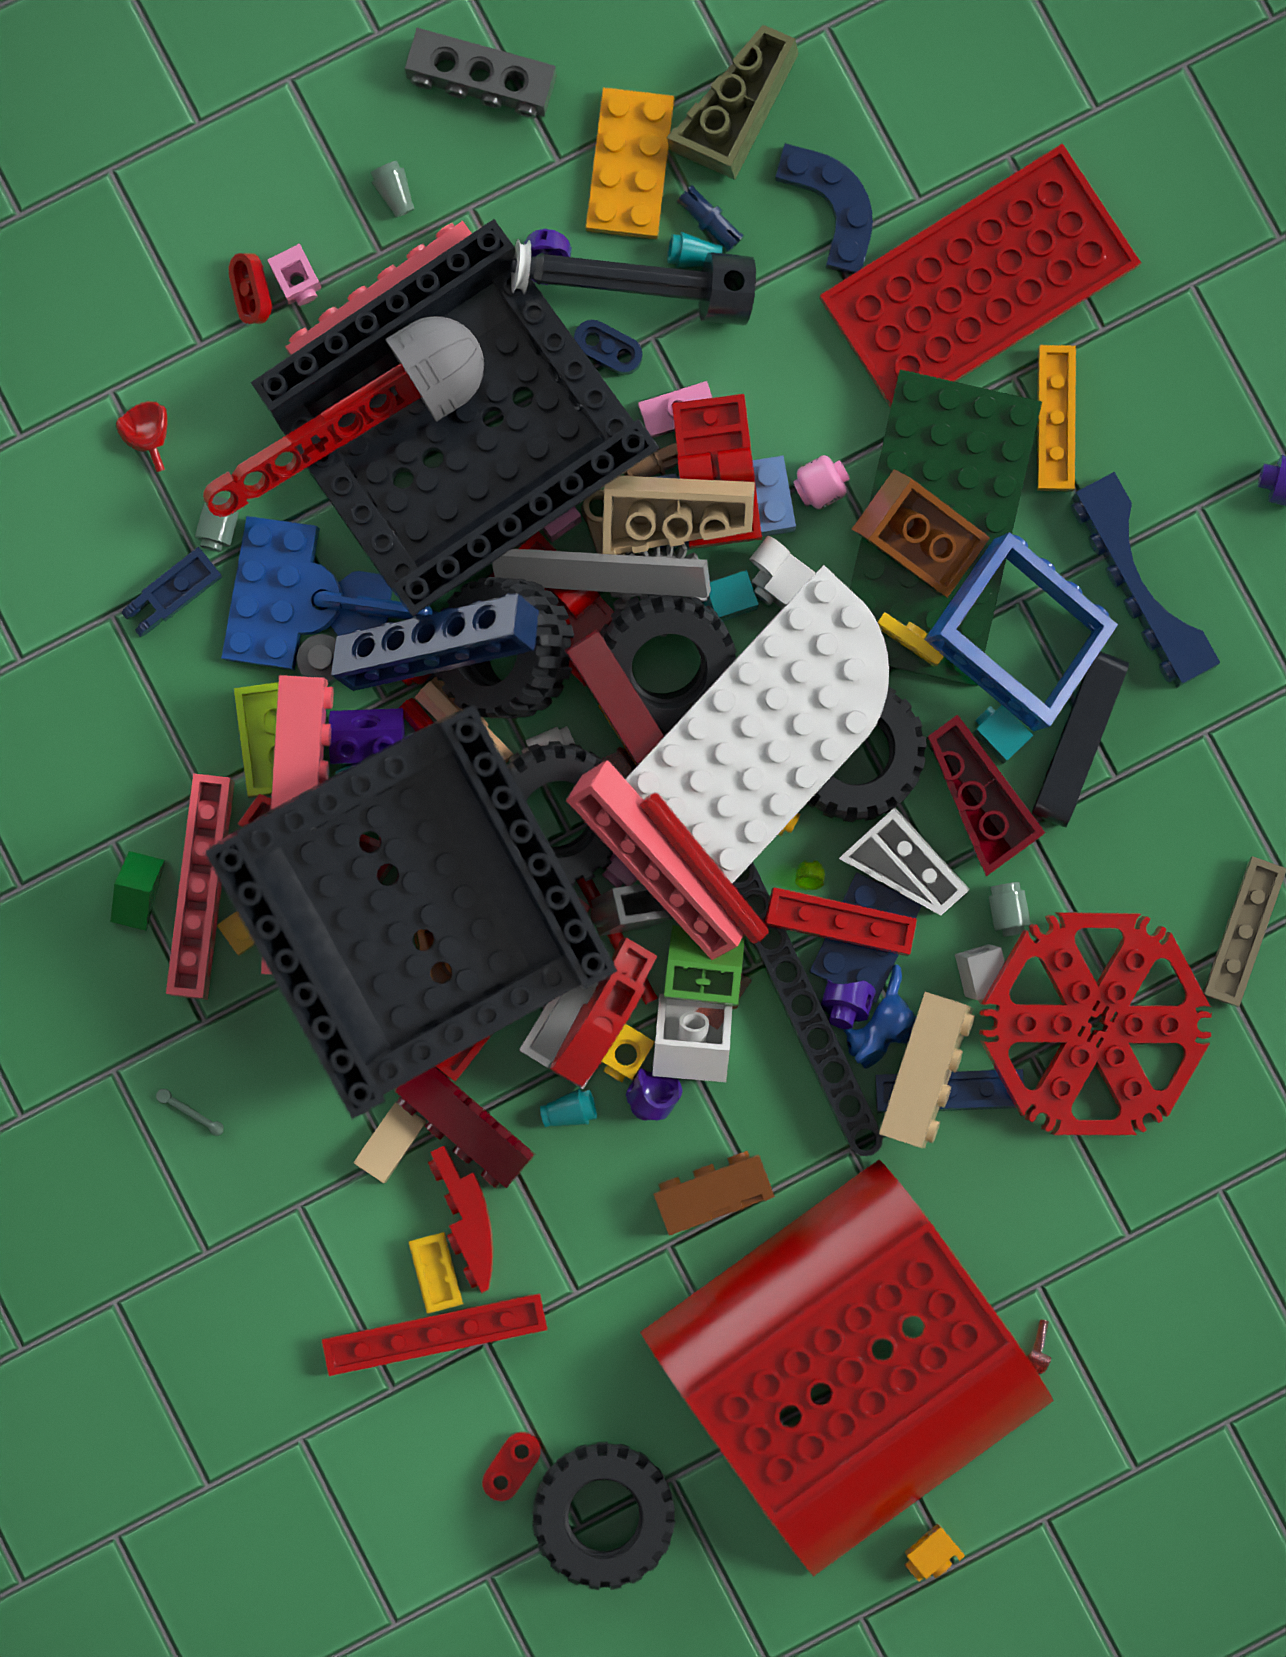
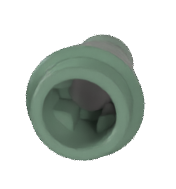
M397 161L385 164L371 172L374 179L371 183L393 211L395 218L415 209L411 200L404 167L400 168Z

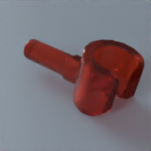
M1042 1319L1039 1322L1034 1346L1027 1356L1038 1374L1046 1372L1052 1359L1050 1356L1042 1353L1049 1321Z

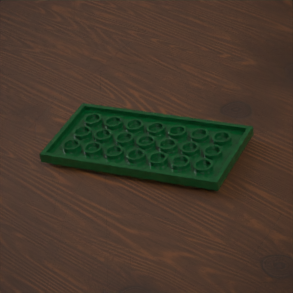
M899 370L869 504L895 469L915 480L989 536L990 539L947 598L861 537L850 590L866 604L877 622L885 612L905 626L912 622L928 635L993 539L1009 532L1012 534L1042 401ZM1004 558L956 628L984 653L1006 558ZM882 632L887 649L889 667L967 685H978L947 658L943 657L937 666H932Z

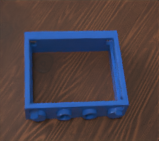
M1009 532L993 539L924 640L1032 731H1037L1051 726L1118 624L1109 617L1106 609L1098 604H1093L1082 594V590L1078 585L1071 581H1066L1055 571V567L1051 562L1044 558H1039L1032 552L1024 539ZM1004 558L1092 631L1045 703L956 630Z

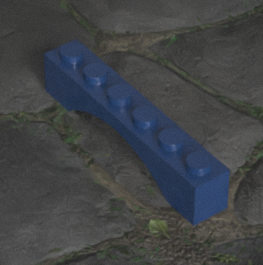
M1113 472L1077 491L1072 497L1074 502L1071 505L1073 514L1080 524L1085 522L1092 534L1088 539L1093 550L1098 556L1103 554L1109 565L1106 568L1107 575L1115 587L1120 586L1127 598L1124 600V605L1129 615L1133 619L1138 617L1143 626L1142 638L1149 650H1156L1162 661L1159 664V668L1168 683L1173 681L1176 688L1218 666L1221 662L1204 632L1170 614L1153 598L1142 582L1134 564L1129 543V518L1132 502L1116 473Z

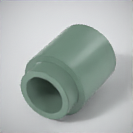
M214 496L212 503L221 505L229 499ZM204 503L195 538L201 540L200 547L216 552H221L222 547H230L239 513L236 511L226 517H218L213 515L206 503Z
M1019 882L990 887L992 896H989L994 930H1002L1003 937L1022 934L1024 926L1031 925L1025 890H1021Z

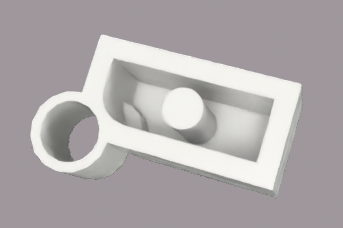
M770 536L764 539L750 557V561L760 569L751 582L752 586L756 588L754 590L755 596L767 605H771L774 602L782 609L815 574L813 570L790 554L785 546Z

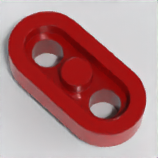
M237 253L232 257L229 264V278L238 315L246 324H263L268 320L272 311V301L262 262L256 254Z
M520 1431L512 1434L506 1440L483 1476L482 1485L488 1497L496 1501H506L517 1493L540 1457L541 1446L533 1434ZM520 1444L526 1445L529 1449L528 1456L525 1458L517 1457L515 1454L516 1446ZM497 1476H504L508 1480V1486L504 1489H498L494 1485V1479Z

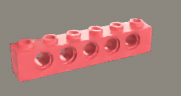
M193 773L166 994L171 996L208 1000L222 883L204 852L228 836L235 782L229 777Z

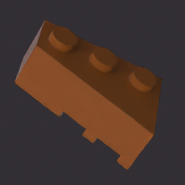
M747 1150L728 1157V1166L715 1170L712 1163L692 1171L695 1178L681 1183L678 1176L659 1183L660 1191L653 1194L669 1236L728 1213L744 1209V1207L760 1201L774 1198L775 1196L760 1156L754 1155L750 1157Z

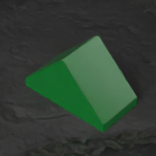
M131 851L128 852L114 883L110 922L147 931L165 860Z

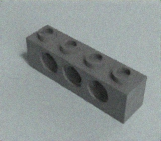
M416 28L405 66L407 79H410L411 83L417 87L431 89L432 86L446 89L445 92L448 95L459 99H466L467 96L481 99L480 102L491 108H501V105L515 109L517 114L528 118H535L536 115L545 117L557 77L555 65L421 28ZM443 60H450L455 64L454 68L449 72H440L436 69V66ZM476 70H485L490 74L488 79L483 82L472 80L471 75ZM512 79H518L524 83V87L516 92L509 91L505 85Z

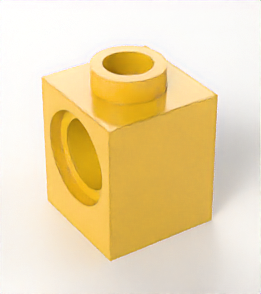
M625 1024L612 1047L601 1061L607 1065L603 1072L621 1083L625 1077L633 1080L655 1041ZM624 1044L633 1046L637 1052V1058L634 1063L627 1066L619 1064L615 1058L617 1048Z

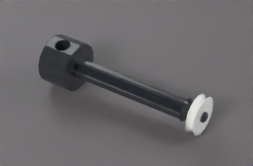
M517 239L515 244L516 252L510 263L512 293H514L515 289H521L523 294H525L529 279H533L538 285L541 283L698 300L699 317L701 321L747 325L755 297L756 265L754 258L750 256L709 252L704 260L701 272L546 255L543 252L536 257H531L530 240H528L527 244H521L520 240Z

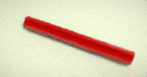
M657 792L648 795L641 802V808L749 941L756 943L762 940L769 932L768 927L661 795Z

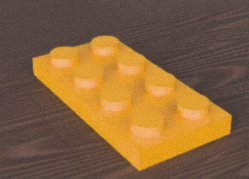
M603 87L586 231L657 240L669 148L666 137L671 131L674 96Z

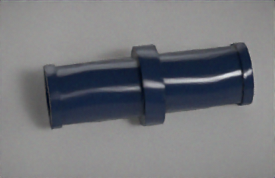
M691 185L687 189L688 191H685L679 197L677 203L700 223L698 227L703 232L707 230L727 252H730L733 246H736L742 240L744 235L721 214L723 210L719 206L714 208Z

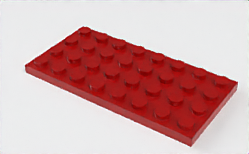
M1062 143L820 295L819 299L891 408L900 369L956 382L1140 266L1141 261Z

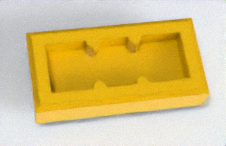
M885 612L877 622L882 632L932 666H937L944 657L924 640L927 633L912 622L905 626Z
M445 1232L409 1241L427 1314L462 1305L463 1300Z

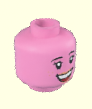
M822 455L800 467L797 471L798 479L793 481L807 507L812 504L816 509H823L846 495L844 482L850 480V477L840 460L833 463L828 456Z

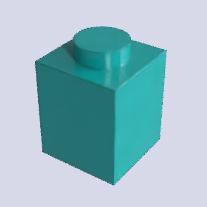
M747 570L710 582L711 591L708 600L702 602L704 606L709 605L717 612L721 621L755 611L758 608V602Z
M1003 705L996 711L992 706L988 707L975 720L979 727L973 734L1002 764L1009 760L1033 736Z

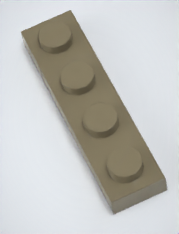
M1253 856L1250 857L1203 991L1205 996L1235 1007L1240 1006L1286 874V868Z

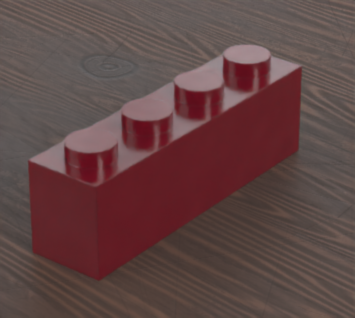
M958 714L926 738V744L938 761L985 877L1045 834V831Z
M435 1066L395 1089V1092L400 1096L396 1102L412 1116L418 1111L425 1117L428 1122L424 1127L439 1140L444 1136L448 1137L456 1144L452 1151L468 1165L472 1160L484 1169L480 1175L496 1189L500 1184L508 1188L536 1155Z

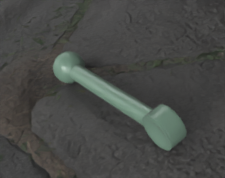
M160 1089L157 1092L156 1098L160 1103L171 1104L208 1127L210 1133L214 1136H219L223 1133L224 1126L221 1122H212L173 1098L171 1092L167 1089Z

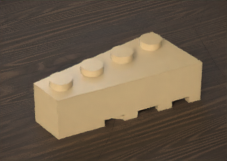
M619 476L604 488L603 554L616 555L632 551L634 554L648 551V548L664 545L672 547L683 545L686 541L702 538L709 540L752 532L755 482Z
M928 992L924 993L879 1134L920 1148H925L927 1142H934L940 1122L935 1121L939 1107L945 1108L951 1086L947 1084L952 1071L956 1072L959 1067L963 1053L960 1047L964 1036L968 1037L974 1020V1015H972L973 1007Z

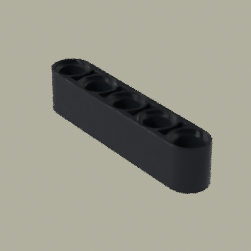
M1100 651L1083 676L1035 801L1032 815L1062 827H1067L1130 662Z

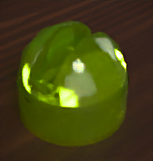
M804 860L798 865L795 884L799 888L818 890L824 886L825 871L820 862L813 860V863H808L807 860Z

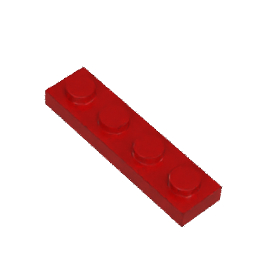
M776 887L771 889L765 925L904 956L911 954L917 919Z

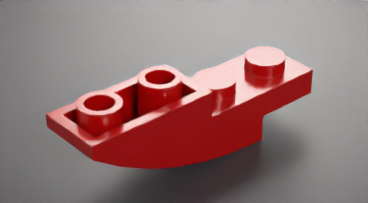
M628 938L620 940L611 958L618 971L599 981L589 1002L582 1005L549 1068L551 1071L579 1087L585 1085L612 1047L645 990V987L642 985L657 958L655 954Z
M442 1146L430 1152L433 1160L429 1161L428 1164L436 1181L444 1180L450 1192L444 1195V1198L452 1214L460 1213L462 1220L449 1226L452 1233L448 1234L447 1238L456 1255L462 1253L468 1264V1267L464 1268L463 1271L471 1288L479 1287L481 1293L490 1289L493 1272L494 1248L488 1207L475 1172L461 1178L446 1146Z

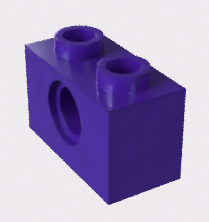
M403 708L330 711L328 723L331 724L330 764L358 763L392 743L405 737Z

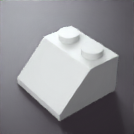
M659 994L652 1076L726 1082L730 1051L732 1006L666 999L664 994Z

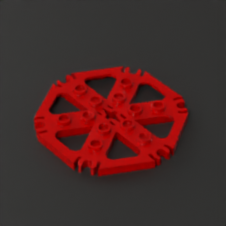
M1055 912L1059 917L1058 921L1055 916L1047 915L1045 918L1049 924L1048 932L1043 934L1037 924L1030 925L1029 932L1036 939L1033 941L1029 936L1028 930H1023L981 1002L982 1005L994 1004L996 1008L995 1010H980V1015L991 1016L994 1024L988 1030H979V1034L986 1037H995L993 1041L980 1042L1020 1116H1025L1026 1113L1025 1119L1033 1123L1038 1114L1043 1113L1046 1120L1042 1125V1130L1050 1132L1054 1128L1050 1133L1053 1135H1137L1132 1128L1133 1124L1136 1130L1145 1132L1147 1130L1143 1124L1144 1115L1150 1113L1154 1122L1157 1123L1163 1121L1162 1114L1165 1117L1169 1116L1210 1045L1208 1042L1197 1043L1195 1040L1196 1038L1207 1039L1211 1037V1032L1200 1031L1197 1024L1201 1018H1211L1212 1013L1203 1010L1196 1011L1197 1007L1211 1006L1173 934L1166 932V928L1163 926H1158L1152 935L1147 933L1146 927L1151 918L1142 916L1137 921V918L1141 915L1139 913ZM1082 928H1116L1122 933L1123 938L1096 983L1075 943V934ZM1032 957L1039 958L1063 1005L1015 1004L1012 1002L1009 995L1010 989L1028 959ZM1161 958L1168 960L1185 991L1184 1001L1178 1006L1130 1005L1154 962ZM1101 1014L1100 1022L1104 1027L1101 1031L1094 1030L1091 1034L1092 1025L1088 1023L1090 1017L1097 1018ZM1016 1042H1062L1034 1090L1027 1089L1009 1058L1008 1051L1011 1045ZM1129 1043H1177L1182 1046L1184 1050L1183 1060L1165 1089L1158 1091L1151 1086ZM1096 1065L1120 1111L1117 1117L1111 1120H1078L1072 1114V1104ZM1157 1106H1159V1108L1161 1109L1162 1114H1161V1112L1156 1108Z

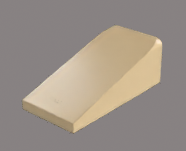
M395 1102L353 1163L382 1183H386L426 1124V1121L416 1114L410 1115Z

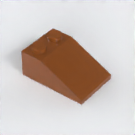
M895 469L852 528L853 531L947 598L990 539L989 536L915 480Z

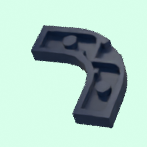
M785 143L775 181L810 190L827 201L833 210L836 223L835 234L825 268L853 275L863 268L873 227L871 203L863 184L846 165L837 159L820 152Z

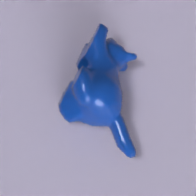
M897 964L892 968L885 998L879 1003L868 1024L860 1029H843L847 1036L849 1054L855 1057V1060L861 1063L864 1069L873 1066L886 1054L890 1043H908L917 1018L912 1010L909 1009L907 1003L898 995L902 973L901 967Z

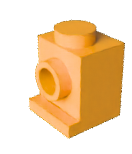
M938 1523L904 1552L910 1559L905 1566L919 1582L924 1578H929L931 1575L935 1578L941 1576L951 1567L952 1562L949 1559L954 1555L959 1560L965 1557L963 1552Z

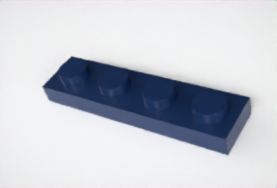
M1015 1069L1024 1084L1023 1069ZM996 1070L958 1071L951 1073L947 1084L951 1086L945 1108L939 1107L938 1111L1008 1109L1016 1107ZM898 1074L875 1075L877 1114L886 1113Z

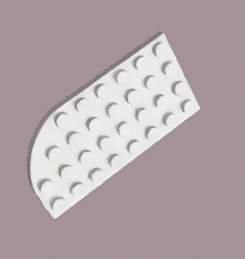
M823 565L626 777L625 780L643 800L654 792L661 795L731 883L743 873L861 745L876 726L887 696L889 663L885 641L872 612L860 598Z

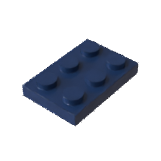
M857 872L842 901L912 918L917 917L922 907L921 904ZM825 938L809 972L827 981L829 978L835 984H849L864 980L876 990L873 1003H876L899 954Z

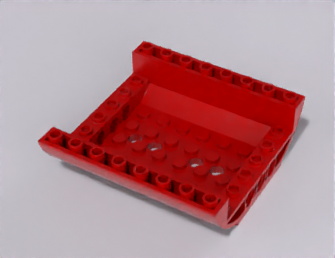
M880 1159L640 1332L687 1404L771 1522L813 1576L1054 1401L1046 1385L1018 1342L932 1223ZM909 1316H917L923 1322V1331L915 1338L905 1336L902 1331V1323ZM879 1338L888 1339L893 1346L891 1356L885 1360L874 1358L871 1352L873 1342ZM817 1383L827 1384L832 1392L830 1400L822 1405L815 1404L810 1398V1390ZM787 1405L796 1406L801 1412L799 1423L793 1427H786L779 1420L781 1409Z

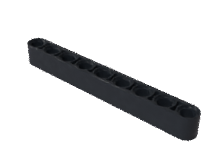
M752 862L747 867L749 878L741 883L734 881L732 884L745 900L752 896L763 900L765 910L758 916L765 924L770 896L755 864ZM766 925L768 929L775 930L780 935L781 941L780 945L775 949L763 947L760 941L753 943L849 1148L859 1156L874 1155L879 1151L883 1141L882 1135L879 1134L880 1129L786 930ZM787 962L794 966L796 977L792 982L785 983L777 978L776 967L780 963ZM796 996H805L811 1001L812 1009L808 1015L798 1016L792 1010L791 1004ZM821 1029L826 1033L828 1040L823 1049H813L808 1044L807 1037L811 1030ZM829 1062H836L843 1069V1077L838 1083H830L824 1078L823 1069ZM847 1095L855 1097L859 1103V1110L852 1117L843 1115L839 1109L840 1100ZM861 1129L870 1130L875 1137L873 1147L866 1151L859 1149L855 1143V1136Z

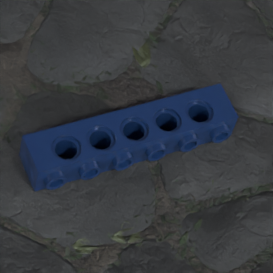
M506 594L502 598L477 601L472 603V605L460 608H447L441 612L426 616L418 615L409 620L396 623L388 622L375 628L354 630L352 633L336 636L331 676L352 691L534 651L539 610L519 594Z

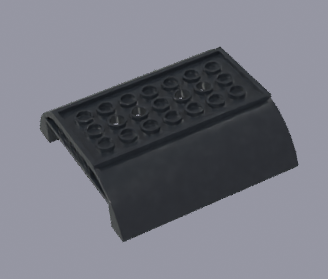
M495 219L251 382L262 402L286 436L320 415L321 412L399 365L400 363L386 339L409 324L427 317H445L464 325L475 336L482 350L484 371L477 391L465 404L436 421L422 399L419 398L349 443L337 448L307 467L309 473L382 578L412 616L660 449L639 419L633 421L532 279L528 281L525 294H523L521 289H515L514 293H512L510 263L514 258L516 250ZM392 386L390 389L394 396H396L398 393ZM521 391H528L534 396L532 403L526 407H519L513 402L516 394ZM375 395L371 399L369 406L372 408L382 406L387 400V395ZM498 411L503 414L504 418L499 426L488 427L484 424V418L489 412ZM353 413L343 415L338 421V426H350L354 422L356 415ZM317 435L311 438L314 444L320 442ZM300 444L296 447L300 454L304 453ZM430 452H439L443 455V462L436 468H429L424 465V458ZM401 472H409L413 475V482L407 488H398L394 485L395 477Z
M474 705L455 712L392 743L271 809L223 838L204 852L352 1120L385 1102L383 1095L575 987L580 986L583 989H587L618 971ZM366 831H374L380 838L379 847L371 853L364 852L359 846V838ZM384 864H392L398 871V877L391 885H383L377 879V871ZM421 929H427L433 935V944L426 950H418L413 945V936ZM437 962H446L451 968L449 979L442 983L433 981L430 974L432 966Z

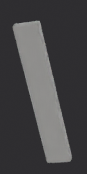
M511 549L492 562L495 577L525 579L526 581L536 582L542 585L543 588L708 598L711 591L707 560Z

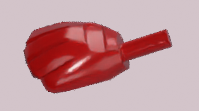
M154 401L141 402L116 421V429L129 447L140 452L149 450L156 472L165 470L157 447L164 445L167 434L168 420L166 408Z

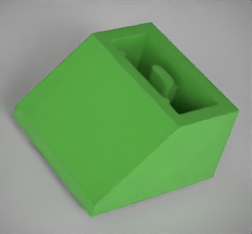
M672 925L664 998L738 1006L745 934L738 947L711 960L681 926Z

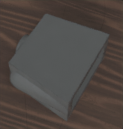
M643 884L612 888L591 900V920L597 926L599 936L650 928L673 919Z

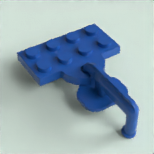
M246 516L221 658L225 661L295 671L301 635L317 634L331 625L337 635L341 636L358 629L366 630L382 626V624L388 622V617L409 620L414 616H426L438 612L427 606L412 616L400 601L391 600V588L382 576L377 573L354 571L338 582L337 578L324 566L314 563L320 531L319 527Z

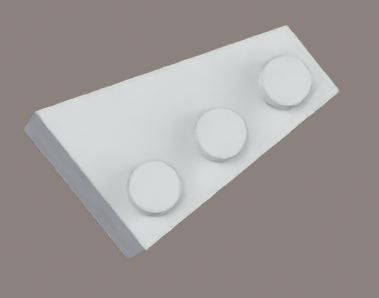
M896 808L892 809L839 858L939 915L946 912L969 891L966 884Z

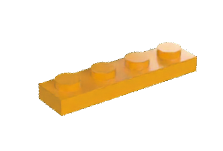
M1039 345L1038 401H1042L1037 423V491H1074L1076 346Z

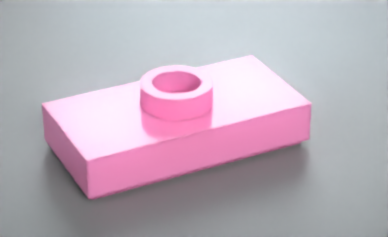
M705 381L639 402L638 407L646 430L652 438L675 431L672 403L712 398L708 383Z

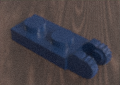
M198 546L141 591L142 594L123 609L122 615L129 619L136 616L149 602L152 604L156 612L142 621L135 629L137 634L142 637L156 628L163 620L166 622L221 579L222 575Z

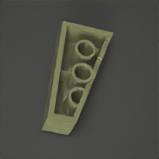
M762 25L735 56L731 66L722 76L719 75L711 84V89L698 104L695 103L687 112V117L666 137L671 152L735 180L799 54L796 39L766 25Z

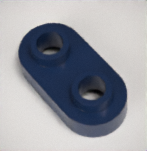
M587 320L577 327L574 339L590 360L619 375L632 374L640 367L642 349L633 338L598 320ZM590 335H595L599 338V343L595 346H589L586 343V338ZM621 352H627L631 355V359L627 363H622L618 360L617 356Z

